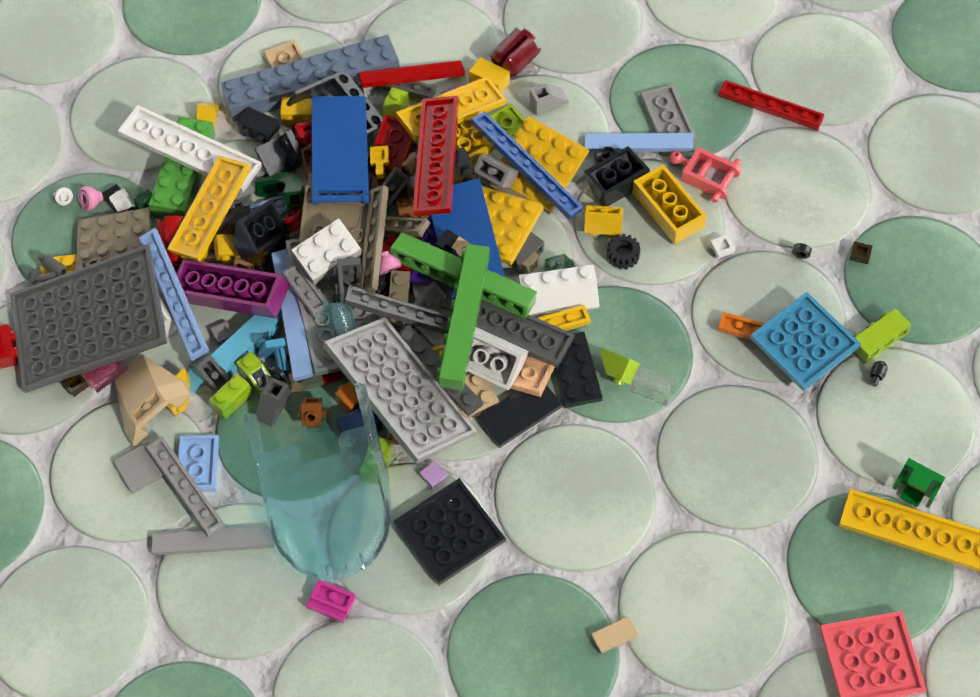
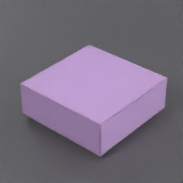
M435 461L419 472L420 476L432 489L448 477L447 473Z

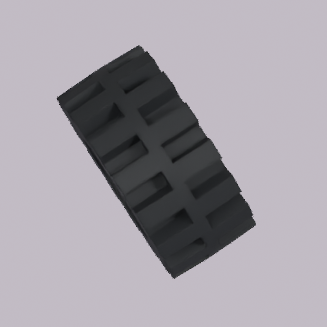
M618 234L616 238L612 237L611 241L608 242L607 259H609L610 264L613 263V267L616 268L618 266V269L624 267L626 270L629 266L632 268L634 264L638 263L640 244L636 242L637 239L635 237L632 239L631 235L627 237L625 234H622V236ZM619 248L629 249L631 253L629 255L624 256L619 255L616 252V250Z

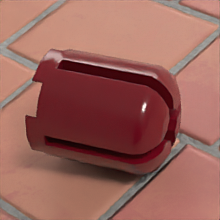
M516 27L492 50L491 60L492 63L510 71V77H514L541 52V47L537 48L534 42L536 38L531 32L525 28L520 30Z

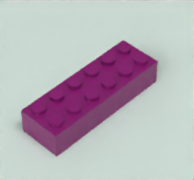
M183 259L176 274L189 304L274 319L277 318L289 289V284L281 274Z

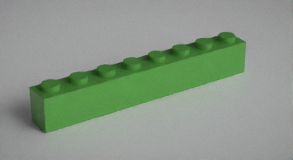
M403 232L391 246V254L396 256L402 265L454 288L455 283H459L460 278H457L458 268L463 266L461 257L450 254L445 250H441ZM487 270L481 300L526 319L535 305L537 291Z
M467 244L466 251H462L461 262H463V266L458 268L457 278H460L459 283H455L454 288L456 299H452L450 311H453V314L448 317L447 321L449 333L444 335L443 344L446 347L445 350H441L440 354L442 367H438L436 374L440 387L456 390L464 389L490 259V247Z

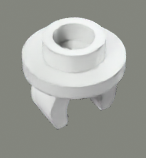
M66 187L59 188L56 193H53L55 201L60 205H67L72 201V191Z

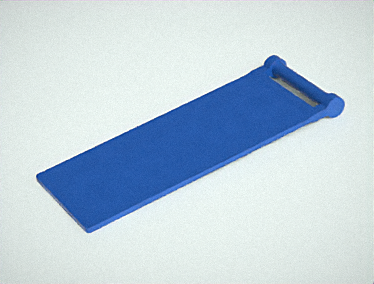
M365 96L312 97V205L338 202H363V204H369ZM318 193H363V195H318Z
M480 179L453 185L451 213L431 215L437 240L439 241L445 230L448 229L470 244L490 247V259L487 270L505 277ZM446 248L445 251L458 257L456 253ZM449 286L451 297L455 300L454 287Z

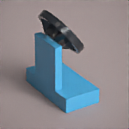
M284 338L265 341L258 351L259 359L275 357L277 367L270 365L267 371L272 378L281 382L284 379L285 383L289 385L290 382L286 376L288 365L284 352V347L286 346Z

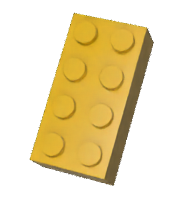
M664 164L633 181V195L674 245L705 228L706 214Z

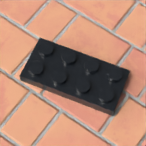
M585 331L573 333L575 334L574 340L558 368H554L564 408L603 400Z

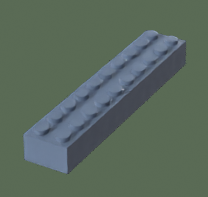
M387 34L221 82V86L232 121L235 122L238 121L247 107L262 113L281 108L282 97H291L294 91L337 72L347 73L359 85L361 84L359 72L399 68L400 66L397 54Z

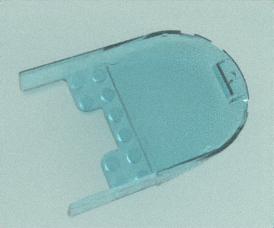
M361 383L354 385L364 426L347 430L340 435L339 446L341 453L304 463L300 449L295 446H287L267 452L264 449L256 414H243L275 545L280 554L286 558L292 567L305 575L318 579H342L362 571L379 555L389 533L391 490L387 463L384 461L365 384Z

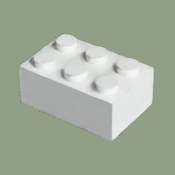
M338 218L293 248L292 254L312 283L317 285L334 273L333 267L337 266V259H345L346 257L357 258L361 255V248Z

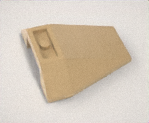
M143 354L114 379L124 432L133 446H136L149 434L144 425L170 403L179 408L192 396L184 381Z

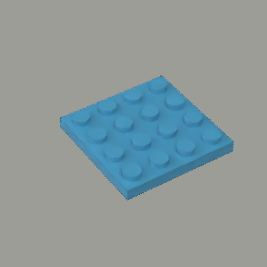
M808 292L804 293L750 336V339L803 392L856 351L861 345Z

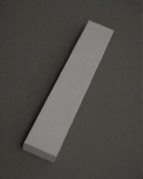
M163 436L146 445L147 451L206 535L210 537L224 528L225 523Z
M274 526L221 529L210 537L204 531L152 534L153 556L275 547Z

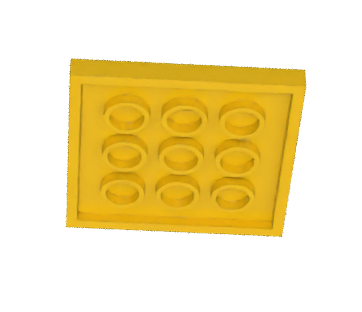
M530 116L526 117L514 137V140L565 189L589 152L584 146ZM504 156L502 157V162L515 168ZM518 172L513 186L509 188L526 196L530 201L543 204V208L552 213L555 206L526 177Z

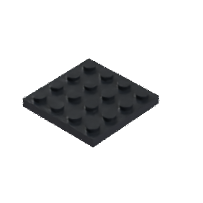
M460 478L393 521L394 526L439 586L506 542L505 536Z

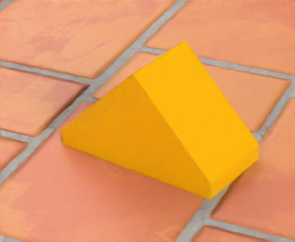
M212 102L198 104L196 120L213 122L215 129L221 104Z

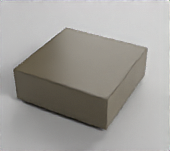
M533 252L522 263V274H531L539 266V255L536 252Z

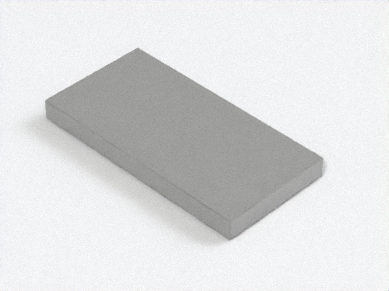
M673 84L640 93L639 97L655 133H693V143H697L696 134Z

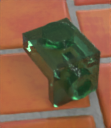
M148 189L143 193H139L133 199L136 210L149 207L152 193Z
M565 254L545 259V271L575 267L574 262Z

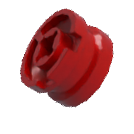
M303 207L288 213L282 218L283 223L287 224V230L290 233L297 231L301 227Z

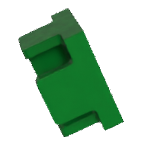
M908 458L892 489L897 490L899 484L902 483L906 487L900 499L918 507L923 497L927 496L929 500L926 507L930 508L946 477Z

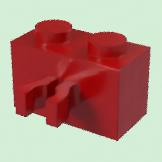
M9 324L0 325V369L17 365L16 358H18L17 346L14 344L16 341L15 330H11Z

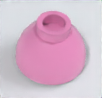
M83 186L79 190L80 205L87 212L95 209L99 202L103 201L102 193L92 187Z
M389 251L381 253L379 275L400 268L402 265L401 261L396 256L390 254Z

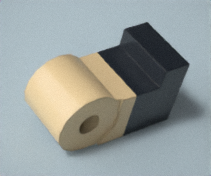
M446 229L436 245L441 250L448 248L456 253L458 257H461L462 251H466L467 244L470 243Z

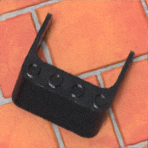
M337 72L294 91L286 104L289 107L313 96L365 95L347 73ZM366 97L368 139L379 130L383 118Z

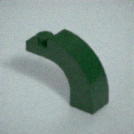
M277 172L272 177L256 178L255 185L259 198L282 195L284 196L287 209L303 207L305 188L302 179L298 175Z

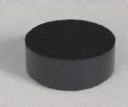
M803 243L794 244L792 250L796 257L802 259L809 258L812 252V248Z

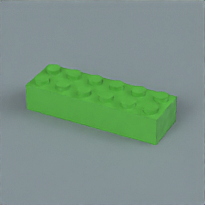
M178 117L176 123L214 140L216 134L213 122ZM165 157L149 202L152 217L163 219L167 216L185 217L196 197L203 174Z

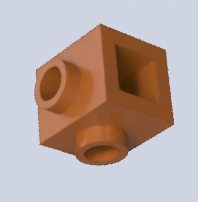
M323 397L303 398L301 408H298V419L302 420V426H307L308 428L322 426L323 420L327 419V408H323Z

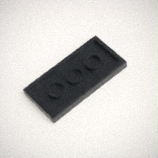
M546 385L541 397L521 391L514 392L477 416V421L495 444L501 448L562 408L563 404Z

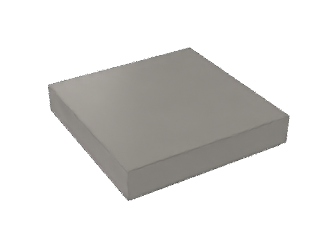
M149 442L113 461L132 494L165 476L145 447L150 444Z

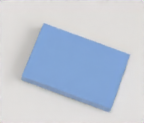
M219 435L179 436L178 459L202 492L216 491Z

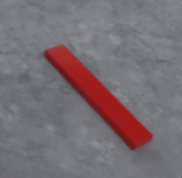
M461 60L359 72L362 88L465 76Z
M724 80L718 93V97L817 131L825 116L824 113Z

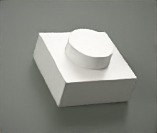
M728 235L710 240V246L718 259L735 253V247Z

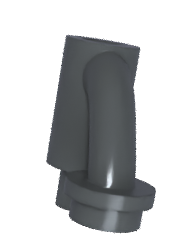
M41 254L38 260L42 262V266L50 271V273L41 274V271L32 269L28 273V278L32 283L47 281L66 274L67 267L53 257Z

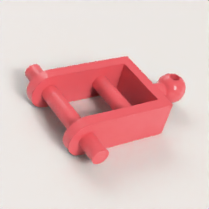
M699 147L690 160L684 158L678 151L672 152L669 157L671 163L686 166L682 172L681 181L712 195L711 201L713 203H717L719 199H724L727 196L728 191L726 187L733 177H738L741 173V168L739 167L742 163L741 160L735 159L732 163ZM698 162L703 163L698 173H693ZM710 167L726 174L720 185L704 178Z

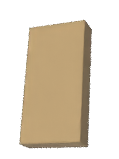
M628 616L592 633L591 637L600 654L638 637V633Z

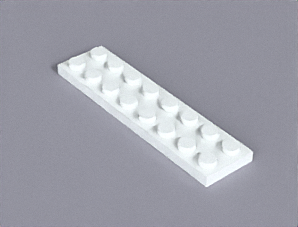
M139 105L136 106L118 130L120 136L205 176H208L218 156L249 164L251 170L239 190L242 193L262 167L260 161Z

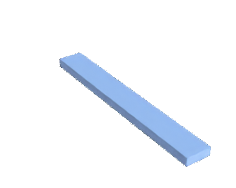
M153 228L140 236L139 239L142 246L148 244L151 247L157 282L188 355L194 361L209 352V349L160 235Z
M287 249L272 253L275 274L282 275L283 271L290 268ZM289 286L281 310L293 378L295 381L314 377L298 297Z

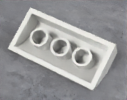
M594 265L519 275V284L537 291L535 305L529 312V315L533 317L546 316L581 305H585L586 310L600 307Z
M476 327L467 371L509 390L520 373L529 351Z

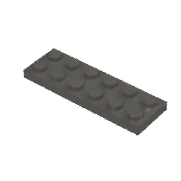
M481 300L476 324L477 328L529 351V356L558 368L574 340L575 334L529 314L524 319Z

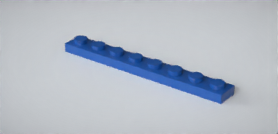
M485 111L471 119L470 124L568 220L582 212L583 206Z

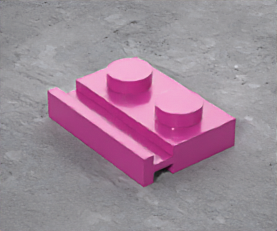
M318 580L310 600L306 604V608L345 623V619L357 596L354 593Z

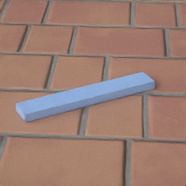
M693 133L586 134L585 148L589 152H596L599 148L603 149L605 146H610L615 151H620L629 146L634 152H693Z

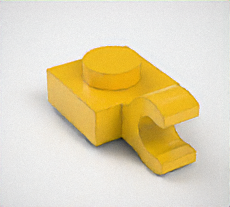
M388 146L370 147L371 167L376 166L377 179H385L384 166L389 165Z

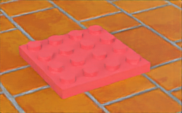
M902 611L820 626V632L839 697H908L926 693L925 683Z

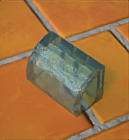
M344 303L330 304V315L336 337L357 329L351 306L344 305Z

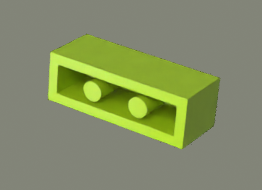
M896 308L890 313L888 311L885 312L876 323L874 321L866 327V330L863 332L859 331L854 335L861 343L854 353L865 364L907 335L911 323Z

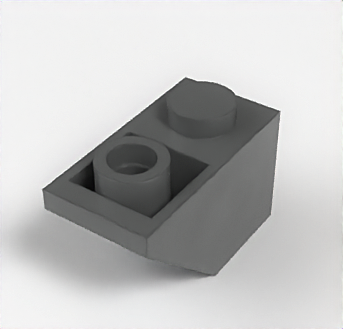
M271 377L261 394L255 414L256 420L273 426L291 397L288 384Z

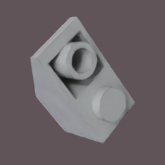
M545 83L530 89V104L537 115L569 103L562 88Z

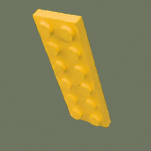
M488 76L433 97L458 95V124L474 118L484 111L489 112L506 105L505 97ZM422 102L396 112V118L414 141L419 140Z
M223 156L217 157L168 247L171 253L201 262L251 170L249 164Z

